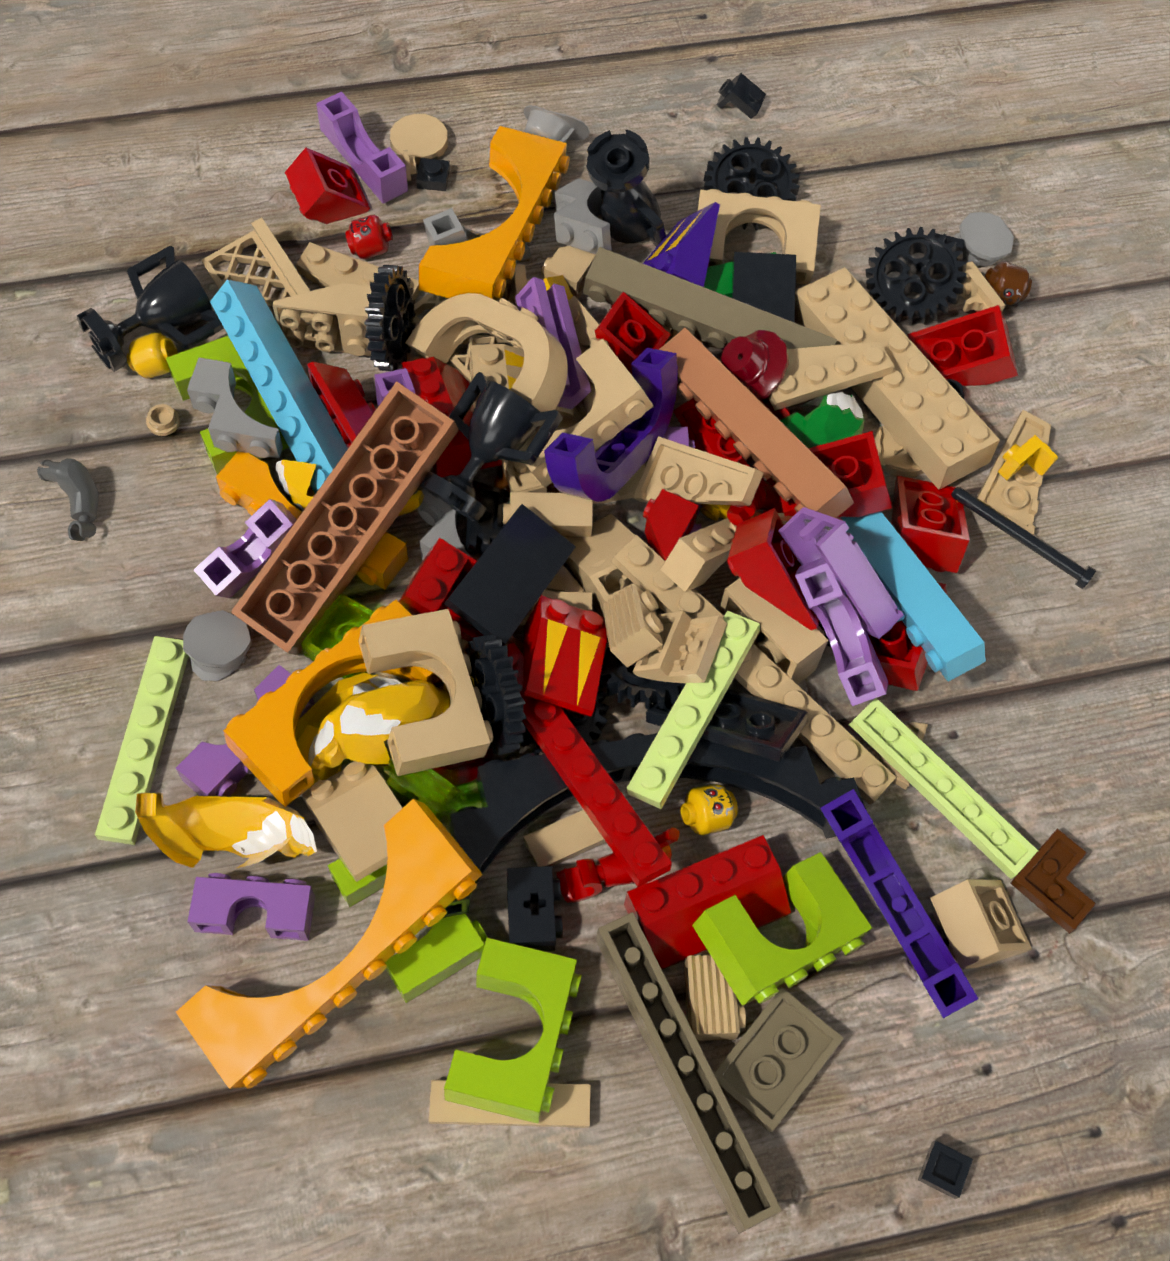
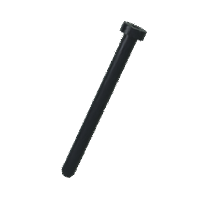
M956 487L951 493L955 500L1075 578V585L1083 589L1096 572L1094 568L1088 565L1084 569L963 488Z

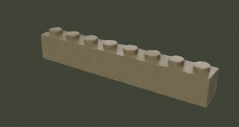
M602 247L598 248L585 278L583 294L588 295L592 300L613 305L618 296L624 291L661 326L664 325L677 330L678 333L686 328L695 338L707 342L713 348L724 349L732 339L739 336L745 337L757 330L775 332L787 345V349L835 345L837 341L835 338Z
M632 912L599 927L596 942L738 1234L775 1216L782 1209L634 913Z

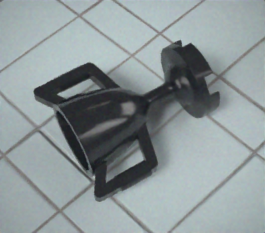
M610 130L596 137L589 145L586 165L590 179L595 186L601 189L603 203L600 206L602 220L610 223L611 238L625 244L638 243L649 237L657 247L666 237L664 223L661 220V211L657 199L647 184L642 181L646 177L650 165L647 145L640 135L631 130H625L626 134L611 135Z
M168 246L128 268V278L137 298L136 310L131 317L118 324H114L109 320H103L92 308L77 315V320L83 333L89 329L91 330L88 332L93 343L91 347L108 369L112 368L113 372L127 365V360L122 350L124 345L123 338L138 327L144 326L160 330L184 349L194 347L224 329L216 312L212 310L209 298L197 277L183 261L179 259L175 261V250L172 246ZM166 262V268L158 273L143 290L138 277ZM202 320L210 322L186 336L177 330Z
M478 372L449 416L468 439L471 450L470 460L463 471L457 476L449 475L442 478L432 472H428L420 486L435 498H440L450 505L453 510L474 522H479L487 509L475 499L476 493L472 486V481L482 465L501 459L529 465L535 463L563 417L557 410L540 412L513 391L496 382L488 381V378L482 372ZM480 394L470 420V426H468L463 419ZM542 425L527 450L520 451L519 449L534 434L538 427Z

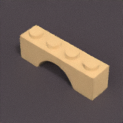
M756 511L751 518L758 516L761 513ZM726 518L681 537L660 570L685 593L704 584L717 568L727 561L737 526L733 525Z

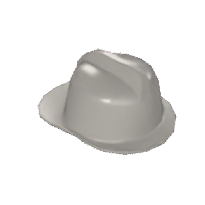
M528 105L524 108L523 113L528 120L524 131L526 133L564 143L567 139L577 141L584 140L589 136L590 130L588 126L575 117L548 111L538 106Z

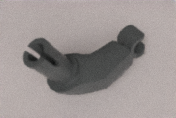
M66 458L61 462L43 460L40 464L48 468L38 467L37 473L39 478L43 481L58 482L61 489L69 497L71 518L75 520L68 527L69 538L71 540L84 541L85 537H93L96 534V526L91 522L97 519L99 492L90 473L82 463L75 459Z

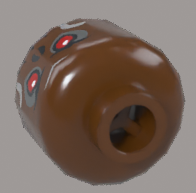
M1001 261L994 268H989L984 276L1006 305H1015L1019 301H1024L1031 290L1032 279L1029 278L1027 269L1008 261Z

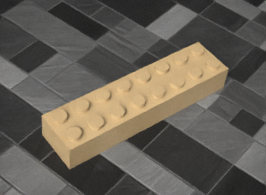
M845 267L795 291L794 322L796 324L837 339L835 345L881 342L894 364L892 374L851 386V388L896 441L904 447L903 449L938 490L991 462L1000 439Z

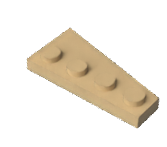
M309 242L296 263L298 273L322 288L344 282L370 286V282H374V273H378L379 267ZM411 278L410 288L414 289L412 300H416L420 293L419 280Z
M880 341L787 349L789 365L783 380L767 398L774 411L892 374L894 364Z
M1022 410L1010 430L977 498L1034 535L1035 526L1033 522L1034 516L1038 511L1039 500H1037L1039 487L1042 485L1043 475H1039L1028 464L1023 466L1007 481L998 473V470L1006 462L1002 458L1003 455L1016 443L1021 447L1031 437L1036 435L1042 442L1048 445L1051 424Z
M658 436L633 498L640 502H648L651 498L656 500L661 489H664L695 504L750 506L764 473L755 468Z

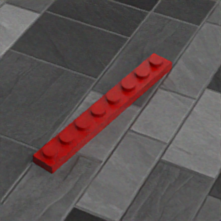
M515 643L507 645L508 657H513V670H518L517 682L522 685L520 694L525 701L523 712L526 715V719L522 720V722L636 886L640 887L670 871L672 862L561 707L523 695L524 656Z

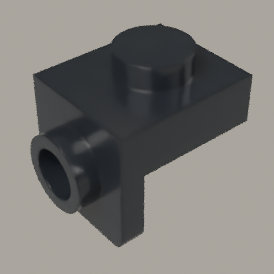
M740 73L733 80L727 79L718 91L721 95L716 105L721 109L730 101L752 119L758 114L766 94L745 75Z

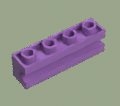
M533 277L515 296L518 310L520 311L523 307L538 316L537 322L561 343L567 358L568 373L566 386L557 406L572 410L591 392L587 374L576 360L581 355V350L564 286L555 283L546 291L544 280Z

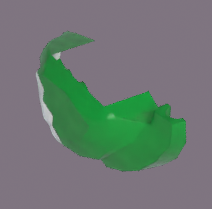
M843 392L824 395L800 406H818L805 417L799 413H794L780 420L807 448L862 434L865 422L862 409L852 394L846 395Z

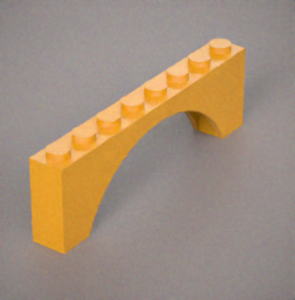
M499 126L490 142L489 167L500 174L512 187L519 202L518 206L504 223L489 233L460 243L429 246L419 264V290L446 298L460 294L476 293L497 300V298L501 299L505 292L506 280L513 278L516 261H521L523 258L525 243L532 241L535 224L540 225L544 207H549L553 190L557 191L559 188L561 174H566L570 157L566 156L567 143Z
M412 799L384 824L388 858L386 879L378 908L363 937L336 967L318 980L298 990L265 998L237 993L224 986L205 985L176 1011L229 1089L241 1087L250 1089L260 1083L267 1076L266 1069L275 1061L280 1062L289 1057L297 1049L295 1043L306 1033L307 1035L313 1034L327 1022L325 1016L336 1006L341 1008L349 1003L357 995L355 989L366 979L371 981L378 977L387 968L385 962L396 952L401 954L408 950L417 941L415 935L426 925L431 927L438 923L446 915L447 911L445 908L456 898L458 900L465 898L476 888L477 884L475 881L483 874L425 803Z

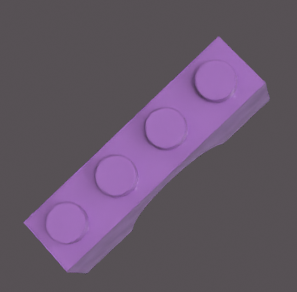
M342 91L316 103L320 130L383 204L408 192L406 165L390 147L381 151L374 145L363 127L358 110Z
M823 557L800 566L795 577L809 609L813 610L826 632L835 656L838 675L851 705L855 706L885 695L888 687L887 677L858 610Z
M278 665L254 689L257 699L259 700L269 691H276L286 683L291 673ZM313 697L304 707L300 718L315 704ZM201 742L176 767L182 781L200 796L231 797L237 788V783L246 774H252L227 747V744L215 745Z

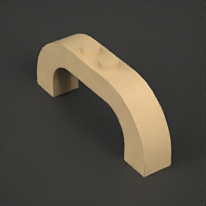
M466 293L451 297L428 312L417 324L406 341L408 346L424 358L434 356L446 364L455 349L465 339L477 333L492 334L523 349V367L510 390L528 401L540 412L555 410L566 386L568 365L561 343L537 322L538 316L523 307L518 311L515 305L504 298H501L498 302L476 293Z

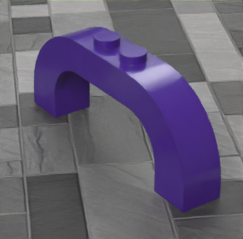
M646 348L631 363L633 378L643 389L653 407L645 412L641 418L633 421L617 433L613 439L605 442L596 452L593 439L564 432L544 450L550 479L560 492L596 502L606 501L613 497L649 459L658 436L664 437L673 413L678 383L677 353Z
M852 789L821 807L820 809L866 884L942 1017L945 1018L978 1000L979 998L918 900L855 790Z

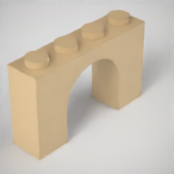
M717 189L700 190L697 211L714 202L720 204L708 267L722 264L725 238L733 228L745 223H759L769 227L777 234L782 244V254L796 255V283L810 284L815 267L820 204H813L807 200L797 202L782 200L774 196L768 198L755 197L748 193H723Z
M603 338L576 358L595 385L596 396L591 410L577 424L566 429L555 430L535 463L531 465L526 464L544 488L552 483L547 470L544 450L562 432L593 439L594 450H596L608 440L613 439L617 433L633 421L641 418L645 412L653 407L643 389ZM542 425L538 427L534 434L519 449L520 451L527 450Z
M510 492V504H503V524H506L517 508L523 504L562 536L591 537L592 500L564 493ZM544 590L542 593L543 596L548 598L560 599L568 605L592 611V592H553ZM536 603L513 634H524V625Z
M449 609L362 625L358 642L368 674L407 666L425 668L440 677L450 695V707L441 715L432 719L391 728L387 743L397 776L484 757L490 743L493 741V733L489 721L483 720L480 711L482 708L481 694L478 687H473L469 676L472 672L469 656L462 653L459 644L461 642L460 627L457 621L452 622Z

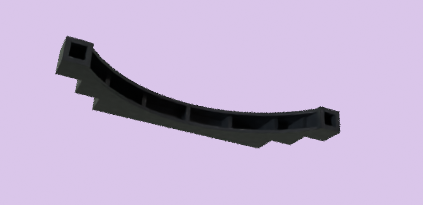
M636 733L623 740L612 742L609 740H599L592 743L589 748L615 784L631 781L658 733L650 735ZM700 738L679 778L718 782L745 789L771 799L800 814L822 829L826 839L837 836L820 809L821 807L852 789L855 790L864 805L854 777L843 780L839 777H832L820 784L806 746L795 748L791 746L782 760L777 762ZM528 753L519 759L510 761L491 760L483 766H478L476 784L482 808L468 806L459 809L456 813H452L450 815V834L481 873L484 874L497 855L522 830L540 816L575 797L545 754ZM481 877L475 881L476 884H478ZM473 891L461 900L456 898L445 908L447 913L443 918L469 913L470 896Z

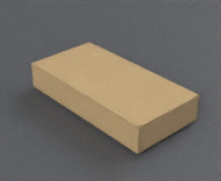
M584 810L524 836V842L536 867H553L606 843Z

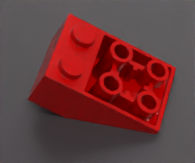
M439 538L427 553L398 602L412 615L449 609L452 622L457 621L459 624L461 639L469 642L473 641L472 638L484 636L444 605L477 561Z

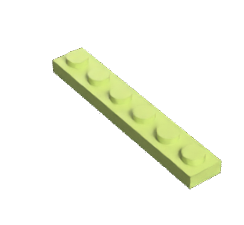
M727 610L723 617L727 625L705 682L685 684L626 788L628 795L662 809L759 634L760 623Z
M154 636L95 832L98 840L131 845L136 843L141 825L135 813L136 798L138 793H150L189 658L183 651V640Z
M877 698L849 724L1010 879L1017 876L1038 852L1029 841Z

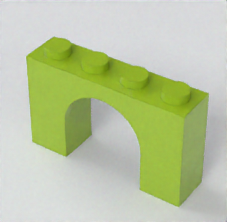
M229 336L166 358L171 376L183 401L190 399L187 388L198 358L231 363L236 379L235 388L246 392L252 397L250 405L244 413L261 424L278 428L283 446L282 450L290 448ZM205 429L200 431L206 452L218 475L238 451L226 452L214 447L209 430Z
M822 852L793 865L783 876L786 893L805 924L806 942L804 948L785 949L768 941L756 928L736 895L706 909L692 925L742 1006L754 999L759 1004L764 1003L779 992L777 987L781 984L786 983L788 988L808 976L806 972L808 969L815 967L817 972L837 960L834 956L835 954L843 951L844 955L847 956L865 944L861 938L872 927Z
M340 858L327 865L332 879L349 907L384 888L387 864L357 882ZM466 914L442 918L431 927L423 938L415 942L408 950L390 957L385 962L387 964L386 970L405 1003H408L481 958L485 945L483 942L486 941L487 936L477 920L470 922Z
M486 938L476 973V987L514 996L530 1004L540 1017L543 1032L540 1040L532 1050L521 1057L511 1060H497L455 1049L444 1087L445 1101L537 1124L539 1123L541 1111L549 1113L555 1088L549 1087L548 1082L551 1072L559 1073L564 1049L557 1048L560 1033L568 1035L573 1011L566 1010L569 996L577 998L582 977L581 974L575 973L577 959Z

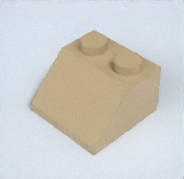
M967 879L930 898L934 906V917L937 923L944 929L949 940V951L961 969L979 968L1032 950L1001 880Z

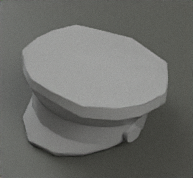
M985 212L970 213L959 225L960 232L954 236L955 238L964 239L962 260L966 262L972 261L976 266L993 265L999 259L1009 256L1014 239L1013 234L999 216Z
M224 610L194 617L187 625L183 635V651L190 657L192 671L203 681H219L228 677L241 663L246 662L247 656L245 655L252 645L251 634L247 624L237 616Z

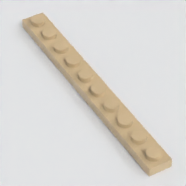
M638 535L613 557L611 563L634 584H637L643 592L648 590L656 599L658 607L665 613L684 611L691 619L720 615L723 619L724 616L697 590L692 589L685 593L660 570L665 561ZM752 644L734 678L755 697L807 711L808 722L797 737L840 778L848 779L854 777L861 797L869 805L874 803L895 780L896 776L756 645Z

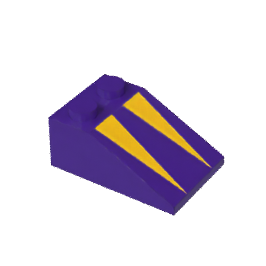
M714 202L678 221L643 264L704 287L720 204Z

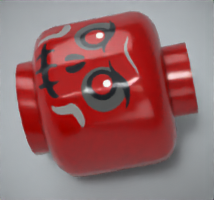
M369 215L351 221L349 230L345 232L351 253L353 255L357 254L363 260L387 253L389 249L388 241L393 240L389 223H382L377 215Z

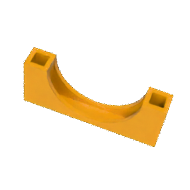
M394 600L388 606H381L376 609L370 619L363 625L413 615L397 600ZM362 625L351 628L334 647L322 650L316 656L314 662L305 669L294 671L287 678L285 684L274 692L269 691L258 700L256 706L245 714L236 715L223 730L227 747L284 807L314 785L312 768L303 758L296 743L297 724L304 707L313 695L329 682L345 675L367 672L358 642ZM416 666L381 671L382 673L396 675L408 681L422 679L435 686L442 682L440 677L432 671Z

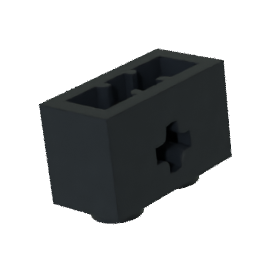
M552 866L507 868L509 943L540 951H555L556 939L563 938L562 915L554 914V901H561L560 878H553ZM538 903L539 915H531L530 904Z

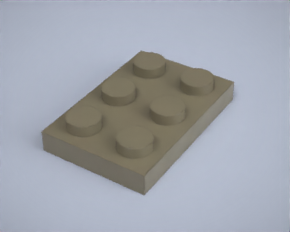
M781 987L779 992L716 1069L714 1075L723 1093L767 1131L772 1133L844 1038Z

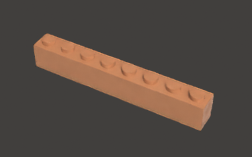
M686 328L682 329L659 349L677 353L679 383L677 389L688 401L693 398L697 402L695 407L706 420L712 417L716 421L714 426L725 440L731 437L736 442L733 446L745 460L751 457L756 462L753 467L764 473L762 478L765 481L771 478L776 483L773 487L784 501L788 502L792 499L797 504L794 507L796 512L805 507L837 518L854 503L847 487Z

